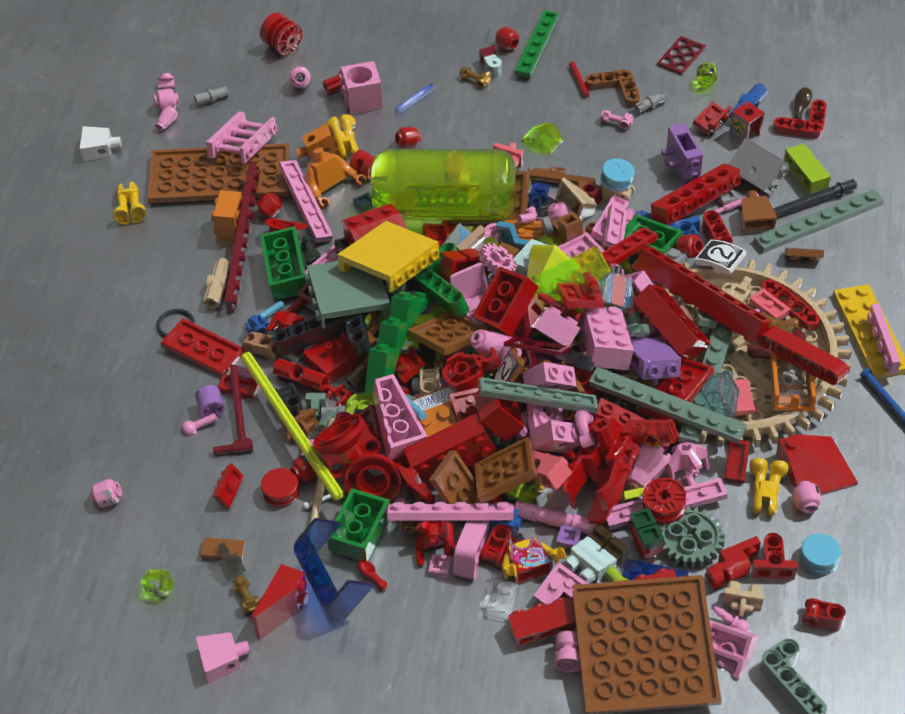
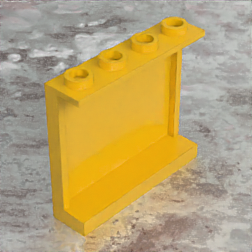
M385 221L338 253V268L340 271L346 272L350 268L355 267L389 282V292H393L439 258V242Z

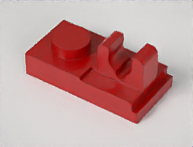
M232 463L221 472L222 477L220 480H217V486L212 495L224 509L231 507L244 477Z

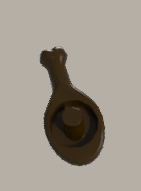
M803 87L796 93L794 98L796 106L794 119H802L803 110L810 104L813 95L810 88Z

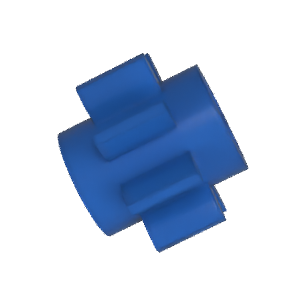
M253 315L246 323V331L248 334L250 332L267 334L265 327L269 325L266 317L262 318L261 315Z

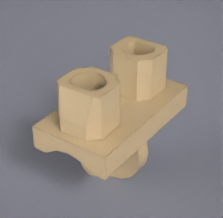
M729 582L728 587L725 588L723 605H729L731 609L739 610L740 617L744 616V611L762 610L764 594L761 592L760 585H749V590L744 591L740 590L741 584L739 582Z

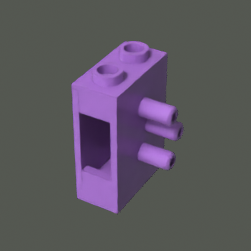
M685 123L668 126L667 146L661 150V155H668L669 159L664 160L665 166H668L670 169L675 168L682 182L687 184L701 176L703 153Z
M661 337L630 339L634 350L630 367L642 380L652 379L654 386H657L660 378L680 377L681 358Z

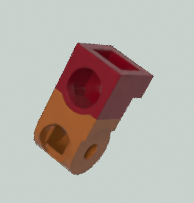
M574 180L572 182L586 192L589 197L593 198L596 205L602 200L601 185L581 180Z

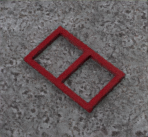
M515 336L504 342V346L558 356L563 355L572 348L567 345ZM519 341V342H525V343H530V344H534V345L529 346V345L517 344V343H515V342ZM548 346L553 348H559L560 350L557 351L540 347Z

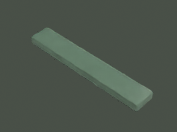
M479 378L477 382L479 396L575 411L585 410L588 413L597 414L599 409L596 395L487 378Z

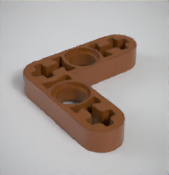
M629 70L591 73L585 77V85L588 89L594 90L619 86L624 103L628 107H634V104L640 102V94L635 79Z

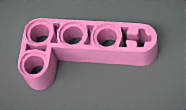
M467 520L455 549L454 576L475 580L479 565V555L490 531V520Z

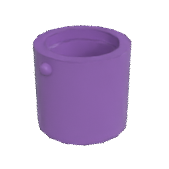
M206 385L196 391L195 398L201 417L204 418L213 413L219 417L224 413V403L217 386Z

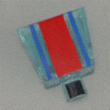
M612 266L610 273L605 274L598 280L599 289L601 290L600 294L605 301L604 307L614 306L622 309V313L625 314L634 309L632 281L629 278L622 277V267Z

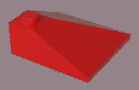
M797 434L779 439L776 455L779 460L788 464L787 475L794 488L802 481H809L819 487L820 494L824 495L858 485V481L831 436Z

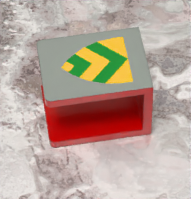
M746 102L732 111L730 135L740 142H743L745 137L749 138L750 130L760 135L765 112L750 102Z

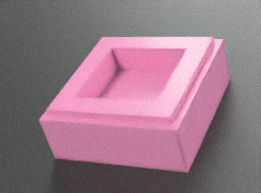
M432 554L428 575L449 578L453 557Z

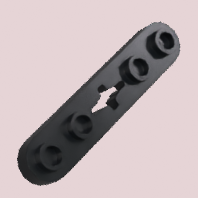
M537 336V339H533L538 341L556 343L553 341H548L549 339L540 336ZM548 346L540 347L557 351L560 350L559 348H553ZM569 350L561 356L548 354L586 370H593L595 363L591 361L592 357L582 355L574 350Z

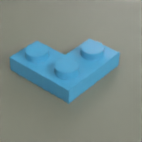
M499 221L495 225L501 243L503 242L518 248L519 252L530 241L520 239L512 223Z

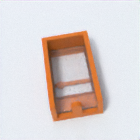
M771 353L770 369L774 410L814 411L816 402L814 376L804 371L802 376L796 375L798 377L796 383L785 385L782 381V375L784 371H790L787 370L789 362Z

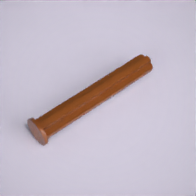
M527 168V171L530 173L529 180L560 184L561 179L565 178L571 183L574 180H581L596 184V178L537 171Z

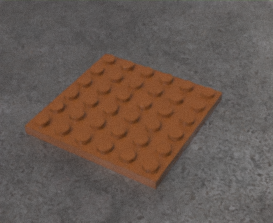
M703 575L572 585L586 714H609L721 705L722 700Z

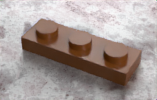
M528 171L512 172L510 175L507 220H517L518 215L527 214L530 177Z

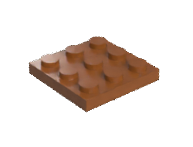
M447 312L408 329V336L446 356L470 345L471 336L475 331L480 329L490 331V329L465 316L455 317L450 312Z
M529 437L475 463L477 497L481 503L493 500L498 495L506 491L509 492L516 486L530 482L533 478L537 477L533 445Z

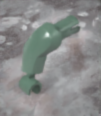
M638 312L628 314L627 317L630 325L627 328L629 336L632 339L646 338L650 334L649 324L641 323Z

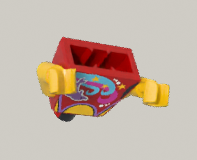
M517 533L511 537L513 544L508 546V553L504 555L501 569L504 573V579L512 575L515 585L550 574L553 570V560L557 564L559 559H567L564 548L552 549L546 544L540 543L535 537L525 540L522 533Z

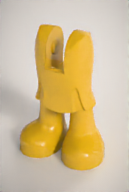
M342 115L340 117V124L344 131L340 130L337 117H332L326 121L325 124H327L331 135H333V140L336 142L339 156L343 160L347 159L346 152H351L353 155L358 150L353 131L356 126L354 117L350 115Z
M753 458L749 464L750 471L755 477V483L753 484L754 514H760L762 502L769 503L768 516H775L778 508L779 483L788 472V464L781 460L773 461L769 468V481H765L768 462L763 458Z

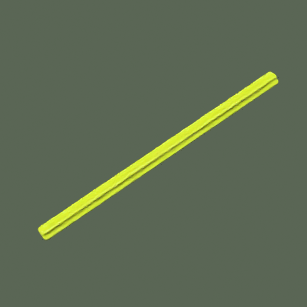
M250 352L243 353L241 355L243 363L333 500L341 499L343 491Z

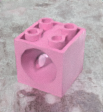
M374 61L341 67L342 74H339V79L343 85L340 87L342 97H345V108L348 107L350 114L383 108L381 81Z

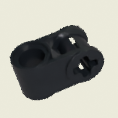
M291 382L284 388L275 389L293 418L296 417L298 412L303 410L301 397L297 393L294 384Z

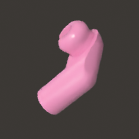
M530 207L526 209L527 214L518 215V223L533 222L537 217L536 209Z

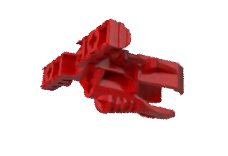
M598 417L591 424H588L589 432L594 437L595 445L583 448L582 445L578 446L579 451L575 455L574 462L568 465L572 474L562 483L571 508L576 509L575 497L590 476L593 482L599 483L595 500L587 518L591 524H602L606 521L613 506L621 499L627 475L632 473L633 461L636 460L637 455L640 453L638 443L657 447L660 443L673 444L678 439L679 434L672 419L628 420L622 426L613 417L610 420ZM565 420V421H564V422L576 424L575 420H574V421H570V420Z

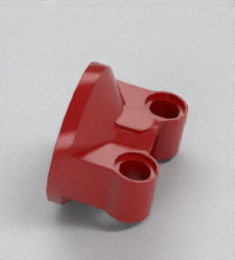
M358 414L349 415L337 420L325 428L313 441V448L325 462V466L333 478L342 477L346 473V466L350 465L355 458L362 454H377L381 449L380 442L371 434L364 419ZM369 441H374L372 447L365 448ZM333 464H340L338 469L331 470Z
M376 453L360 455L350 465H347L344 480L347 492L349 493L352 488L389 499L392 502L399 494L401 483L404 480L399 467L400 465L405 467V458L400 457L391 460L385 455ZM368 469H377L383 472V474L376 476L371 474Z

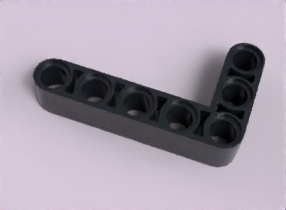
M362 313L325 319L324 329H322L321 322H317L316 317L277 330L271 336L274 346L281 355H286L340 336L344 331L347 332L348 339L357 355H365L371 349L367 326Z

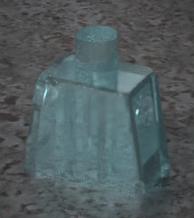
M723 370L720 373H714L709 376L702 390V395L712 411L727 417H735L739 388L733 380V372Z

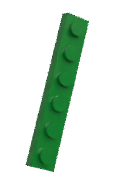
M543 11L515 68L516 76L531 78L556 26L559 13Z

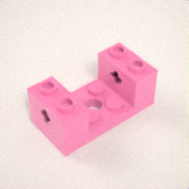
M542 362L523 372V380L526 385L565 391L576 387L574 367ZM526 403L530 437L534 450L564 453L581 446L577 425L564 422L562 408Z

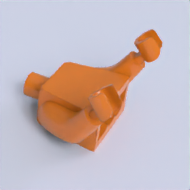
M323 148L314 149L315 158L307 163L305 181L309 185L315 200L318 201L317 204L320 209H323L324 205L328 207L330 204L328 198L322 197L321 193L345 179L346 176L355 179V184L359 187L362 186V183L358 179H362L364 182L367 180L365 175H357V171L340 156L324 152Z

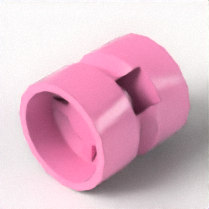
M564 631L558 633L555 640L554 667L559 671L567 673L581 670L577 632Z

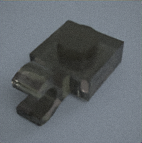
M225 542L217 545L223 557L222 560L218 561V564L227 581L247 572L237 552L231 555Z

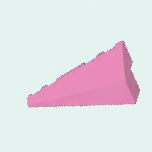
M710 620L717 664L731 672L734 678L740 679L754 656L759 635Z

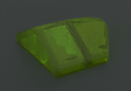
M548 122L534 126L521 139V142L550 155L563 142L558 127L554 123Z

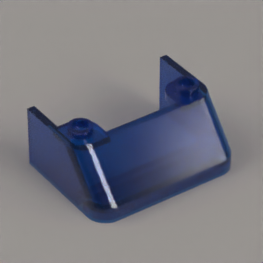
M314 518L295 541L293 546L294 553L327 621L333 624H341L371 591L374 584L371 582L347 580L337 591L318 552L341 526L340 521Z

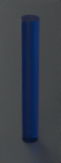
M432 83L395 108V111L400 114L434 90L435 86Z

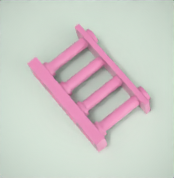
M238 112L206 141L208 157L215 158L221 151L241 155V163L245 164L277 133L275 117H271L265 124L247 121L245 112ZM246 128H250V129H255V130H258V131L255 132V131H250V130H245V129H246ZM237 136H244V137H250V138H249V139H243V138H237ZM231 143V144H237V145H242V146H241V147H236V146H230L229 144Z

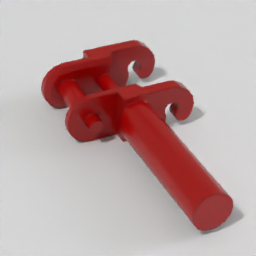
M543 292L539 294V300L555 307L562 314L574 315L577 322L583 319L584 313L573 311L566 307L565 304Z
M329 384L327 389H325L328 392L326 393V401L333 397L341 399L335 406H339V404L345 406L348 399L353 395V391L348 392L345 390V385L335 388Z

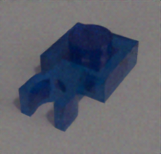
M533 183L529 197V208L533 204H538V209L541 210L542 201L547 202L551 192L550 184Z

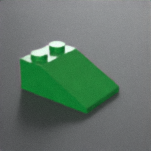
M636 214L625 226L624 239L645 227L658 234L657 240L647 247H653L666 254L671 248L676 249V242L683 235V231Z

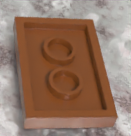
M450 450L429 481L446 504H455L457 502L476 504L480 502L477 497L476 480L457 451ZM457 520V522H458V523H461V524H465L466 521H467V520Z

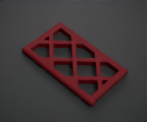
M680 36L660 58L657 65L683 75L703 52L706 45ZM681 41L687 43L686 45H679ZM692 47H698L700 49L698 51H694ZM689 48L691 52L682 53L681 49ZM673 50H678L679 54L671 55ZM693 56L691 60H685V57ZM681 58L682 62L674 63L673 59ZM667 59L670 60L669 64L663 63ZM676 66H685L682 70L676 68Z

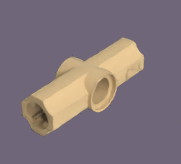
M220 258L216 261L212 275L207 277V290L203 304L209 309H216L220 306L223 293H226L231 262L225 258Z

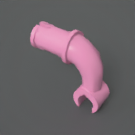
M580 410L575 414L574 419L580 433V443L583 448L595 445L594 437L588 428V424L593 422V416L585 410Z

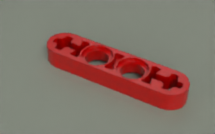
M766 279L762 282L761 289H765L777 299L779 297H786L788 301L781 302L790 308L789 317L796 318L799 321L798 324L806 330L811 331L818 328L820 317L814 310L777 281ZM797 307L800 308L802 311L794 312L792 309Z

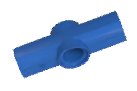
M759 83L754 85L747 94L743 93L732 111L746 102H750L758 108L759 103L767 95L768 90L765 88V85Z

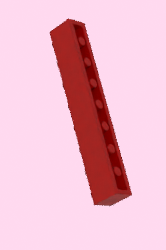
M642 248L634 268L638 271L644 270L647 276L654 280L656 285L667 288L668 292L672 295L680 296L685 303L696 306L699 312L708 314L717 323L728 326V330L744 336L743 339L747 342H758V336L769 328L772 322L771 319L655 248Z
M660 569L655 574L648 576L645 574L639 575L634 580L676 577L674 569ZM573 597L567 599L558 598L552 603L546 605L537 604L532 609L525 611L519 609L508 615V625L515 646L552 637L560 632L573 631L576 628Z

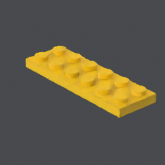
M866 284L834 290L833 297L866 367L872 371L875 379L893 376L889 375L887 367L885 368L883 365V356L878 351L877 339L873 337L872 325L867 321V313L870 312L871 304H879L870 285ZM883 313L901 361L898 373L894 375L905 374V356Z

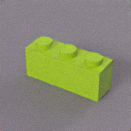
M804 143L785 149L784 161L790 165L789 170L809 195L829 187L831 180L829 172L823 168L820 161L815 158L812 151Z

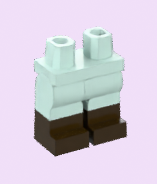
M597 524L591 534L571 548L570 556L565 560V567L572 572L577 568L581 569L579 577L588 584L592 581L599 583L602 577H605L604 574L608 568L612 566L617 568L627 560L629 547L616 536L613 537V534L601 524Z

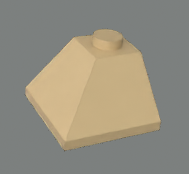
M561 179L555 200L567 204L582 221L591 217L597 206L594 199L567 179Z

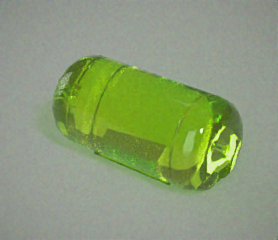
M385 149L379 152L373 160L371 170V200L373 209L392 203L401 214L403 220H505L514 211L516 166L512 156L504 150Z

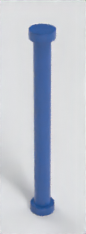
M869 368L864 369L860 373V377L867 380L905 424V412L874 378L872 371Z

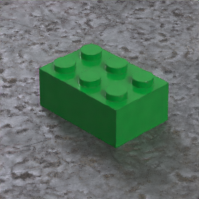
M351 488L327 535L328 550L356 560L363 559L368 561L388 521L387 512L390 500Z

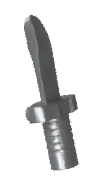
M293 353L283 355L292 363L301 364L313 370V368L303 362V355L295 356Z

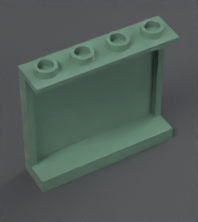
M338 261L307 266L308 273L305 274L306 285H310L308 286L309 295L313 297V309H317L315 310L316 320L321 322L322 329L325 328V319L377 310L381 311L383 318L390 317V302L381 278L355 267L342 272L338 268Z

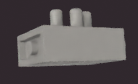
M746 137L728 163V165L740 168L741 178L769 195L778 188L779 181L788 173L790 166L781 158Z

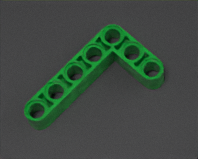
M446 243L439 248V258L412 278L421 286L424 293L433 297L434 301L455 317H462L470 309L462 292L440 277L441 252L457 251L454 243Z

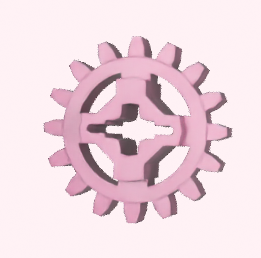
M487 243L480 249L478 253L480 256L479 260L494 275L499 266L513 272L516 271V260L512 259L513 255L508 254V250L502 246L497 247L495 243L492 245Z

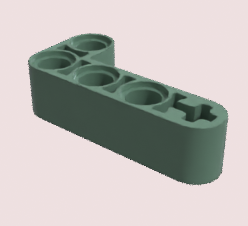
M784 639L766 650L762 656L760 671L797 714H826V704L792 667L797 661L800 649L799 644L793 639Z

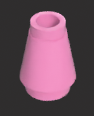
M171 106L163 108L155 127L160 131H164L177 119V111Z

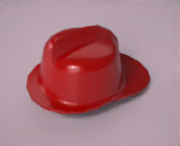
M274 218L265 220L266 225L269 226V233L294 226L296 231L308 227L307 224Z

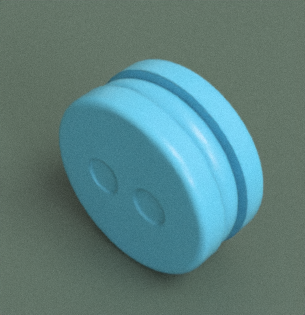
M610 159L603 164L600 180L606 188L612 191H625L633 183L635 170L632 164L624 159Z
M821 533L812 534L802 543L800 562L806 570L813 574H829L838 566L841 556L840 545L829 535Z

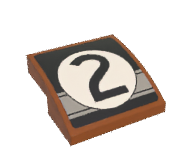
M510 347L491 379L507 382L515 381L524 367V359L518 356V349Z

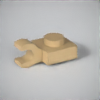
M745 276L740 285L734 283L727 293L745 303L751 294L749 289L753 279Z

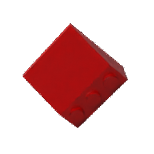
M392 203L342 220L344 238L350 245L385 221L405 229L407 227L401 214Z

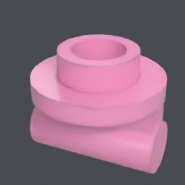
M163 73L158 77L159 90L175 88L174 76H171L170 73Z

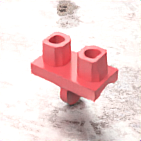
M513 142L509 146L494 143L492 163L500 164L503 161L506 162V166L510 169H515L517 166L522 167L524 151L516 149V143Z

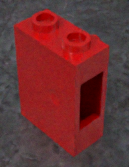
M346 331L342 332L340 336L314 344L303 352L304 362L313 370L328 375L330 385L359 365V360L364 356L357 355L354 352L353 347L349 345Z

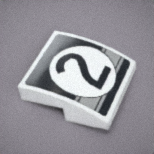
M711 239L695 258V263L698 266H712L714 273L731 274L747 253L744 249L731 243Z

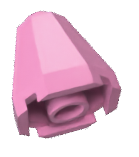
M638 443L640 453L637 455L636 460L633 461L632 473L627 475L626 478L629 488L637 489L642 487L645 489L648 483L660 478L668 471L667 465L671 455L669 453L667 456L663 454L665 449L660 445L650 447L647 444Z

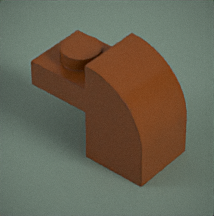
M574 212L551 221L553 230L560 236L562 244L583 235L582 220Z

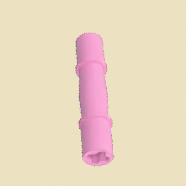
M517 500L514 509H519V518L530 520L534 523L538 521L555 527H561V525L582 529V533L588 535L593 532V528L597 525L589 523L587 517L576 513L572 515L559 510L543 508L539 504L534 505Z

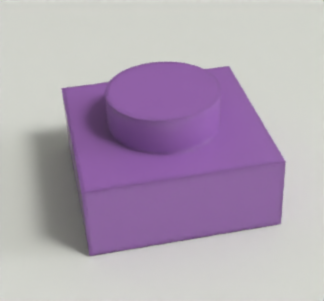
M561 525L556 546L571 549L579 543L582 529Z

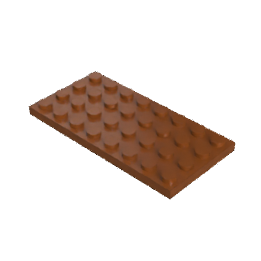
M289 143L264 144L245 164L241 163V155L221 151L215 158H209L207 147L152 150L147 196L148 203L215 200L219 197L220 191L241 192L243 199L249 162H255L257 170H260V180L256 182L258 184V192L254 194L255 198H261L265 193L271 194L272 192L278 197L289 196V187L279 169L280 162L289 161Z

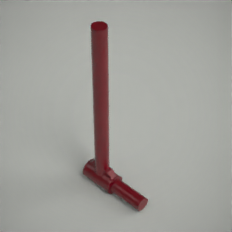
M232 364L229 367L238 439L230 445L213 447L214 455L254 450L253 441L246 438L236 364Z

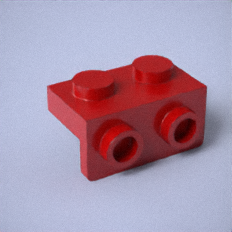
M712 101L694 119L692 124L709 136L713 131L716 132L720 128L722 122L725 123L729 119V112L732 107L728 106L724 110Z

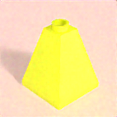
M556 245L531 246L527 277L539 286L535 295H539L541 292L548 295L557 287V283H563L579 269V266Z

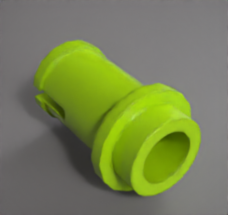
M615 566L608 568L604 574L610 582L629 581L619 573Z

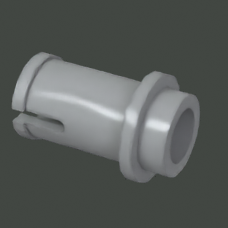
M339 404V406L321 407V416L323 417L326 410H332L336 415L339 412H346V406Z

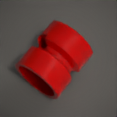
M362 149L357 150L350 160V166L370 180L375 179L380 174L383 165L382 160Z

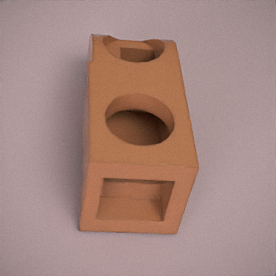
M250 332L242 344L246 352L266 356L267 360L275 361L279 355L271 340L272 335Z

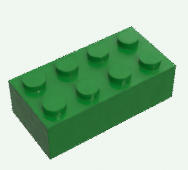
M295 226L261 234L260 239L266 271L274 301L298 295L299 291L306 284V270Z

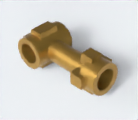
M463 66L460 70L462 78L477 80L476 84L481 88L488 85L491 81V75L486 71H483L480 75L472 72L469 67Z
M239 576L233 580V589L235 592L239 591L244 601L240 602L244 613L250 612L251 614L255 611L260 601L257 595L251 596L247 588L250 586L248 579L245 580L243 576Z

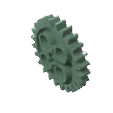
M687 506L683 517L678 521L670 524H659L658 527L665 538L662 554L668 553V560L675 558V564H678L680 561L683 562V567L687 563H690L692 568H694L695 563L703 567V561L710 564L711 558L716 560L717 555L722 550V547H724L725 533L723 532V526L719 525V519L713 520L714 514L707 516L706 509L698 512V507H695L694 511H691L690 507Z

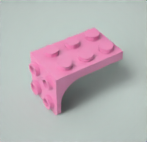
M477 263L454 273L449 278L450 284L462 292L470 308L469 312L464 316L477 323L479 322L472 315L489 286L482 263Z

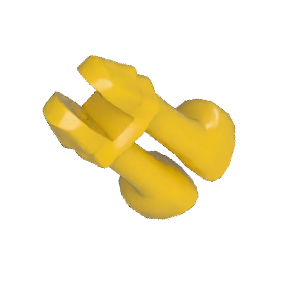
M129 182L128 189H124L123 184H118L115 194L119 207H116L113 211L114 221L123 225L130 223L127 203H130L132 221L134 223L141 222L146 217L147 212L146 208L139 204V189L136 184Z

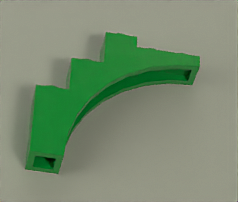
M401 291L399 294L392 296L390 317L380 324L377 346L369 349L365 394L373 396L375 379L394 374L400 351L408 335V329L412 327L419 315L432 305L433 297L426 296L427 294L424 292H415V294L411 295L410 292Z

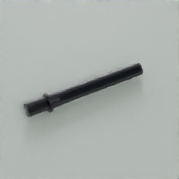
M854 179L843 183L837 182L835 186L773 209L777 218L835 196H843L846 192L857 189L856 185L858 184Z

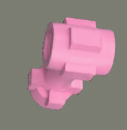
M603 110L600 120L606 123L609 121L617 122L620 128L628 129L633 123V116L630 113H625L621 117L611 114V111Z

